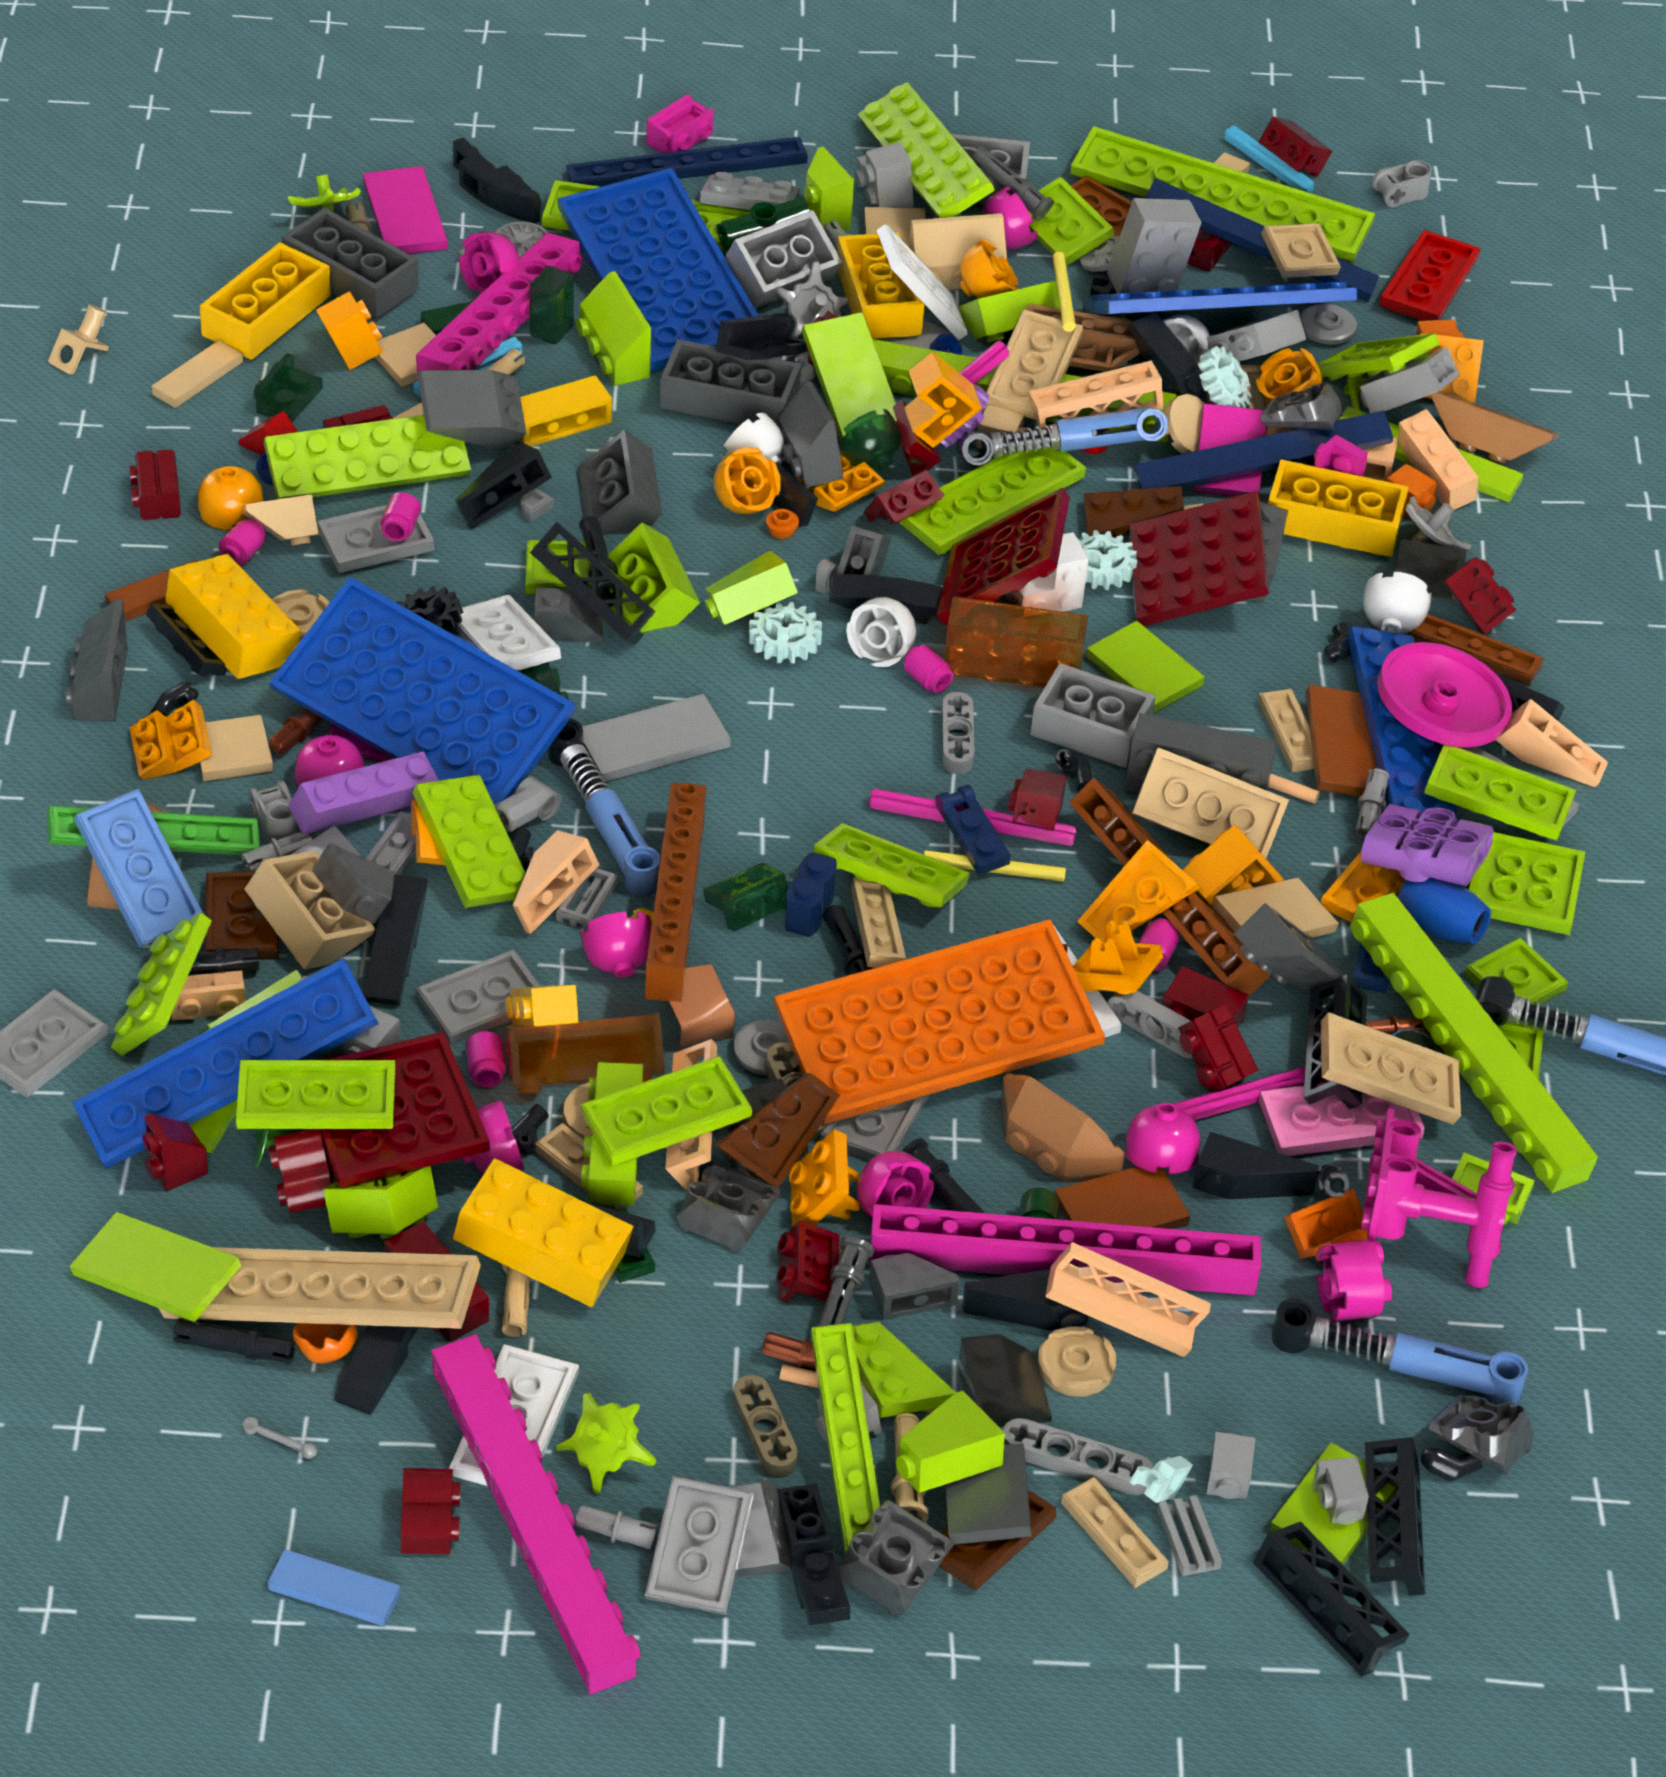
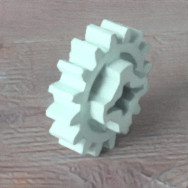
M1216 346L1204 352L1199 357L1201 363L1198 364V367L1203 371L1199 376L1203 389L1210 394L1211 402L1213 401L1216 405L1239 408L1250 406L1248 399L1252 398V395L1247 388L1251 386L1247 373L1240 368L1239 360L1233 357L1231 351L1226 353L1223 346L1221 348Z
M1094 530L1093 536H1089L1084 532L1081 533V538L1078 541L1089 558L1085 583H1091L1092 589H1096L1098 585H1101L1105 590H1109L1110 584L1120 588L1122 587V580L1126 582L1131 581L1133 569L1137 567V551L1132 550L1133 544L1131 542L1123 543L1122 535L1116 538L1111 537V531H1107L1105 535H1102L1097 530Z
M776 602L775 608L772 609L767 606L763 608V613H754V620L749 622V644H754V651L756 653L764 651V659L766 660L772 656L777 657V663H781L783 659L787 658L791 663H795V657L798 656L803 660H807L808 652L816 654L817 645H821L822 622L816 621L817 614L815 612L806 614V606L796 609L794 608V602H790L788 606L783 607L780 602Z

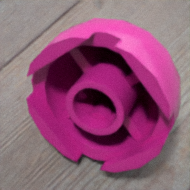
M1005 187L987 199L982 209V215L1002 213L1006 250H1016L1037 240V232H1030L1029 225L1033 223V220L1022 200L1016 193L1010 196L1008 193L1011 188Z
M481 232L469 235L461 246L465 247L464 256H459L461 275L471 290L476 289L480 292L478 295L482 294L503 273L511 271L520 262L514 244L506 236L496 232Z
M338 735L315 737L308 741L297 754L294 771L295 784L299 787L304 782L365 767L359 749L346 738Z
M616 912L603 915L588 922V931L580 930L582 945L588 961L593 967L605 973L614 974L618 978L633 975L636 969L647 961L652 926L650 916L637 912L638 918H628L627 912Z
M502 1101L491 1102L478 1108L477 1112L490 1141V1151L464 1157L465 1164L473 1161L478 1172L484 1175L495 1158L523 1172L525 1170Z
M1160 1103L1142 1109L1131 1120L1125 1137V1155L1135 1166L1149 1172L1156 1173L1157 1166L1169 1167V1174L1184 1172L1197 1164L1201 1145L1200 1132L1194 1119L1174 1104Z
M886 1151L876 1155L865 1165L856 1184V1194L862 1210L870 1219H873L874 1204L926 1208L934 1190V1182L929 1179L930 1168L904 1151Z

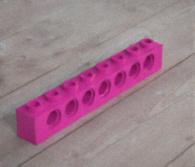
M547 232L519 258L520 262L515 268L507 273H503L416 354L417 373L421 370H474L478 365H481L500 346L501 342L513 334L520 325L530 318L540 306L546 303L559 288L563 287L581 269L580 242Z

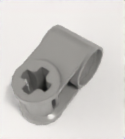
M1413 160L1406 164L1384 168L1373 176L1371 186L1376 192H1381L1383 201L1389 207H1397L1408 202L1423 200L1428 196L1432 168L1427 162L1421 160Z
M279 781L277 786L257 791L253 788L248 790L252 813L258 819L268 841L272 838L279 840L298 832V824L288 806L292 798L284 781Z

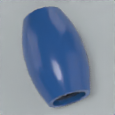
M1431 877L1424 882L1406 880L1397 897L1424 932L1442 940L1454 943L1476 944L1483 937L1490 923L1491 909L1476 894L1459 884L1436 880Z

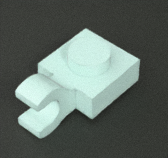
M1182 1456L1160 1460L1152 1469L1138 1466L1130 1483L1133 1485L1141 1484L1147 1487L1144 1494L1155 1503L1172 1499L1176 1496L1193 1464Z

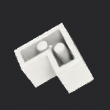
M1074 532L1063 534L1058 565L1053 573L1044 578L1039 576L1033 579L1017 592L1010 591L1006 593L1009 601L1013 599L1018 601V604L1013 606V608L1019 604L1022 605L1024 618L1021 620L1082 608L1089 558Z

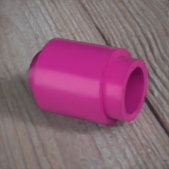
M400 492L393 494L381 519L384 536L397 542L409 537L421 512L420 502L408 493Z
M254 519L239 521L219 542L221 555L228 554L239 566H243L263 546L266 537L264 527Z
M929 646L913 647L905 656V672L927 691L941 693L951 684L954 673L951 671L950 665Z
M1163 918L1149 923L1138 943L1162 945L1163 959L1153 970L1155 972L1166 968L1179 943V931L1169 920Z
M480 1031L470 1036L465 1044L468 1073L477 1086L490 1088L498 1085L506 1072L503 1041L499 1035L493 1032Z

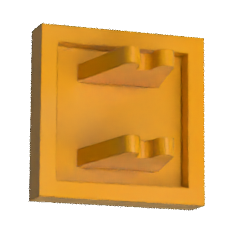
M1437 335L1440 345L1428 352L1448 346L1459 376L1441 391L1475 403L1484 340ZM1433 394L1425 396L1423 398H1432Z
M1109 920L1105 927V941L1095 937L1073 968L1084 991H1116L1118 994L1123 995L1136 993L1163 959L1162 945L1135 943L1126 921L1119 925L1118 930L1115 922Z
M833 1129L822 1141H818L801 1161L796 1162L792 1166L789 1173L792 1227L798 1220L816 1225L826 1215L848 1220L851 1218L850 1210H860L859 1201L848 1195L850 1188L849 1180L853 1182L858 1181V1172L848 1166L846 1134Z

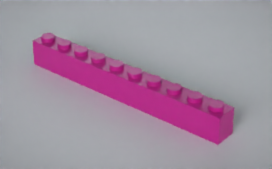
M874 1204L870 1244L873 1245L875 1250L873 1256L869 1258V1264H871V1260L879 1259L886 1255H898L909 1252L946 1270L1014 1275L1050 1269L1052 1264L1073 1242L1180 1290L1255 1296L1261 1269V1236ZM1074 1258L1070 1262L1072 1265L1078 1264L1079 1268L1089 1267L1088 1264ZM1115 1276L1105 1277L1106 1280L1113 1283L1124 1282V1280Z
M475 1334L431 1350L432 1370L436 1381L468 1443L478 1467L483 1473L491 1494L589 1695L635 1678L636 1660L641 1657L638 1644L632 1634L626 1636L621 1626L624 1624L621 1610L616 1601L609 1602L605 1594L607 1592L605 1578L599 1568L593 1570L588 1560L591 1559V1554L584 1536L577 1537L573 1529L575 1522L568 1504H561L557 1497L559 1491L554 1475L551 1471L545 1472L541 1465L543 1458L538 1443L535 1439L529 1441L525 1433L527 1425L522 1411L519 1408L513 1409L509 1401L512 1397L506 1379L504 1377L498 1379L494 1371L496 1369V1362L489 1347L483 1348Z

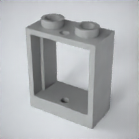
M1298 309L1253 321L1206 337L1208 350L1216 346L1218 348L1223 346L1226 353L1231 351L1233 357L1239 361L1265 355L1306 340Z
M1448 346L1429 352V356L1424 359L1406 362V368L1399 372L1388 374L1387 370L1380 374L1374 375L1360 386L1361 400L1364 406L1369 408L1370 413L1387 411L1441 391L1459 376Z

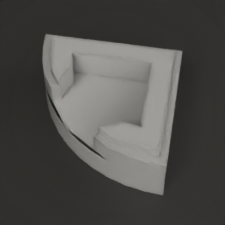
M535 488L521 497V512L527 521L532 522L553 508L554 499L540 489Z
M828 559L820 561L817 565L815 591L824 594L829 592V579L832 574H837L839 565L834 564L833 561Z

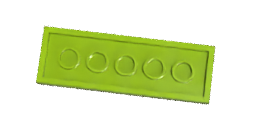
M424 415L267 436L264 438V447L277 499L311 494L313 498L466 476L471 472L464 441L428 432Z
M1051 447L1046 448L1045 451L1042 448L1037 449V452L1034 450H1029L1028 453L1020 451L1019 455L1017 452H1012L1010 456L1008 453H1005L1002 457H997L940 487L944 494L940 501L899 523L936 554L941 555L951 550L952 545L1045 496L1085 478L1086 467L1069 453L1058 452L1057 449L1052 450Z

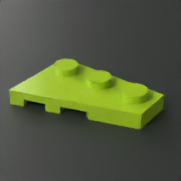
M880 1322L852 1326L859 1376L867 1392L876 1402L880 1418L936 1409L956 1393Z

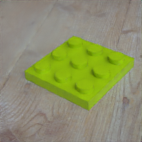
M1493 832L1489 853L1471 879L1469 890L1476 894L1491 909L1492 919L1570 935L1586 852Z

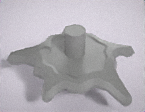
M817 261L812 263L809 278L804 284L794 285L793 291H788L781 287L776 288L777 293L787 303L788 314L792 316L795 322V329L792 334L793 339H797L802 334L801 329L803 325L813 323L818 316L823 317L827 311H830L837 317H841L840 308L849 301L847 297L834 295L831 287L823 284L820 264Z
M1414 496L1410 497L1405 510L1420 528L1412 538V541L1417 546L1422 547L1431 538L1446 548L1454 547L1464 551L1471 549V544L1458 541L1448 529L1447 524L1450 520V515L1454 512L1451 506L1444 503L1433 515L1427 509L1420 507Z

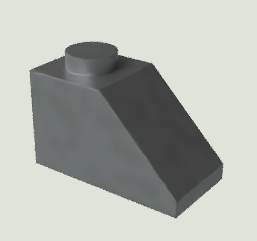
M851 526L837 574L878 576L882 570L891 538Z
M536 588L535 622L553 641L603 643V619L570 589Z
M329 843L313 866L312 872L341 909L375 924L392 899L395 872L337 845Z
M909 1252L898 1255H886L879 1259L871 1260L869 1286L882 1320L957 1305L960 1283L957 1274Z

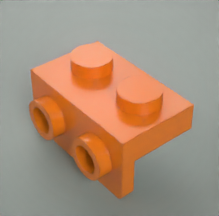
M1354 1188L1348 1191L1345 1190L1343 1192L1345 1195L1342 1197L1331 1196L1284 1216L1300 1259L1315 1256L1316 1259L1318 1249L1323 1245L1367 1240L1368 1231L1361 1230L1363 1210Z

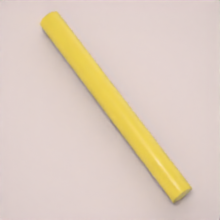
M1056 252L1052 258L1063 329L1071 332L1076 328L1066 260L1064 253Z
M927 850L924 852V855L959 869L975 871L966 855ZM1010 861L1009 865L989 871V873L1064 882L1066 868Z

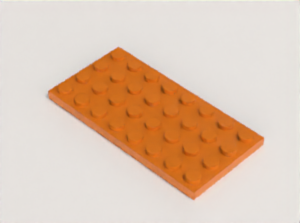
M1051 919L774 996L775 1009L803 1075L805 1073H812L840 1094V1097L824 1119V1125L1100 1046L1105 1041V1034Z

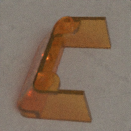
M660 1012L645 1016L578 1021L579 1023L520 1027L508 1025L502 1028L510 1087H518V1094L541 1092L540 1085L589 1081V1077L597 1078L598 1062L643 1064V1082L651 1080L652 1075L665 1073Z

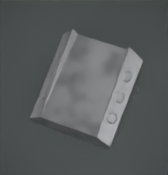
M1323 382L1303 391H1292L1272 398L1260 417L1266 426L1334 430V423L1339 416H1343L1341 401L1332 386L1327 382Z
M715 1162L703 1171L701 1182H692L687 1187L684 1205L676 1218L683 1233L690 1231L729 1247L733 1254L747 1244L781 1192L777 1186Z
M1458 1395L1429 1425V1431L1437 1437L1508 1476L1510 1468L1524 1453H1530L1534 1437V1431L1524 1406L1515 1403L1494 1405L1488 1403V1400L1477 1396Z
M765 1478L759 1483L731 1486L730 1488L753 1492L754 1495L735 1579L789 1571L791 1569V1562L776 1486Z
M887 1500L873 1513L870 1523L865 1530L857 1533L850 1541L846 1556L838 1565L844 1584H851L888 1608L891 1615L903 1614L907 1612L953 1547V1542L895 1503Z

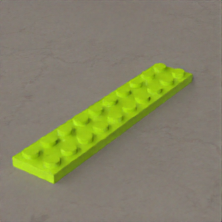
M1095 126L1092 127L1071 164L1070 174L1082 178L1088 176L1101 184L1146 197L1156 178L1264 226L1319 223L1335 256L1350 262H1354L1375 219V213Z

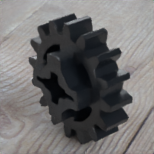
M432 586L428 592H424L420 588L412 595L406 594L407 600L405 602H396L446 631L455 632L457 630L455 623L463 621L461 614L464 612L460 601L457 599L456 593L454 591L449 593L446 587L438 592L435 586Z

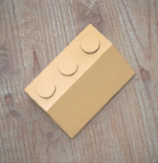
M999 213L911 220L909 248L948 290L962 289L960 285L962 280L960 262L966 251L981 239H987L997 248L993 253L999 259L1004 256L1007 260L1003 215Z
M316 850L263 860L244 889L304 970L332 964L368 939L376 931L371 922L341 909L312 872L313 866L320 857Z

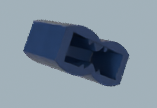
M811 852L802 860L799 867V876L790 884L787 890L786 931L811 937L818 931L822 923V914L832 904L834 899L836 859Z

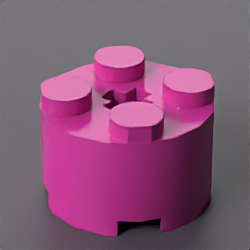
M1360 1240L1319 1247L1316 1259L1323 1260V1275H1317L1316 1282L1324 1313H1333L1330 1322L1380 1316L1384 1308V1302L1392 1300L1391 1283L1388 1278H1383L1381 1264L1384 1261V1253L1380 1242Z

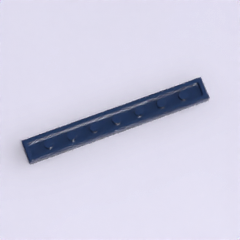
M793 137L566 165V175L571 183L602 187L673 168L677 177L682 179L715 175L717 172L732 173L807 163L808 154L801 138Z
M1154 179L1145 198L1190 200L1202 222L1200 229L1274 261L1261 235L1264 225L1159 179ZM1339 258L1337 260L1341 268L1338 275L1309 276L1323 283L1347 282V288L1357 287V298L1369 302L1380 277Z
M1383 410L1337 420L1334 423V430L1304 428L1135 464L1134 472L1140 489L1181 486L1182 489L1276 469L1279 467L1281 459L1296 463L1313 461V456L1318 446L1328 442L1335 435L1342 437L1363 450L1392 443L1393 434Z

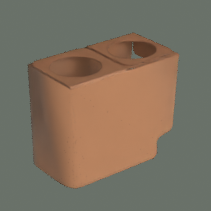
M712 964L686 968L682 1002L669 1001L681 1027L680 1046H676L677 1049L692 1047L710 1039L717 1042L732 1038L734 1036L735 1011L723 990Z

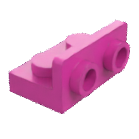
M1335 435L1328 442L1318 446L1313 456L1315 460L1314 466L1363 477L1368 452Z

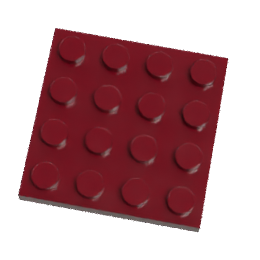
M1063 488L952 545L937 611V617L943 625L954 620L961 621L973 610L981 606L988 607L994 604L1000 596L1010 591L1017 592L1033 579L1039 576L1041 578L1047 577L1055 571L1058 565L1070 497Z
M1257 491L1130 524L1132 550L1137 551V567L1133 569L1136 618L1143 626L1270 594L1261 505Z
M444 1031L327 1059L395 1060L396 1065L393 1129H320L323 1145L340 1189L490 1151L489 1138Z

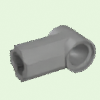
M530 776L519 784L515 794L494 806L506 832H512L536 817L542 821L552 818L561 805L562 797L537 778Z

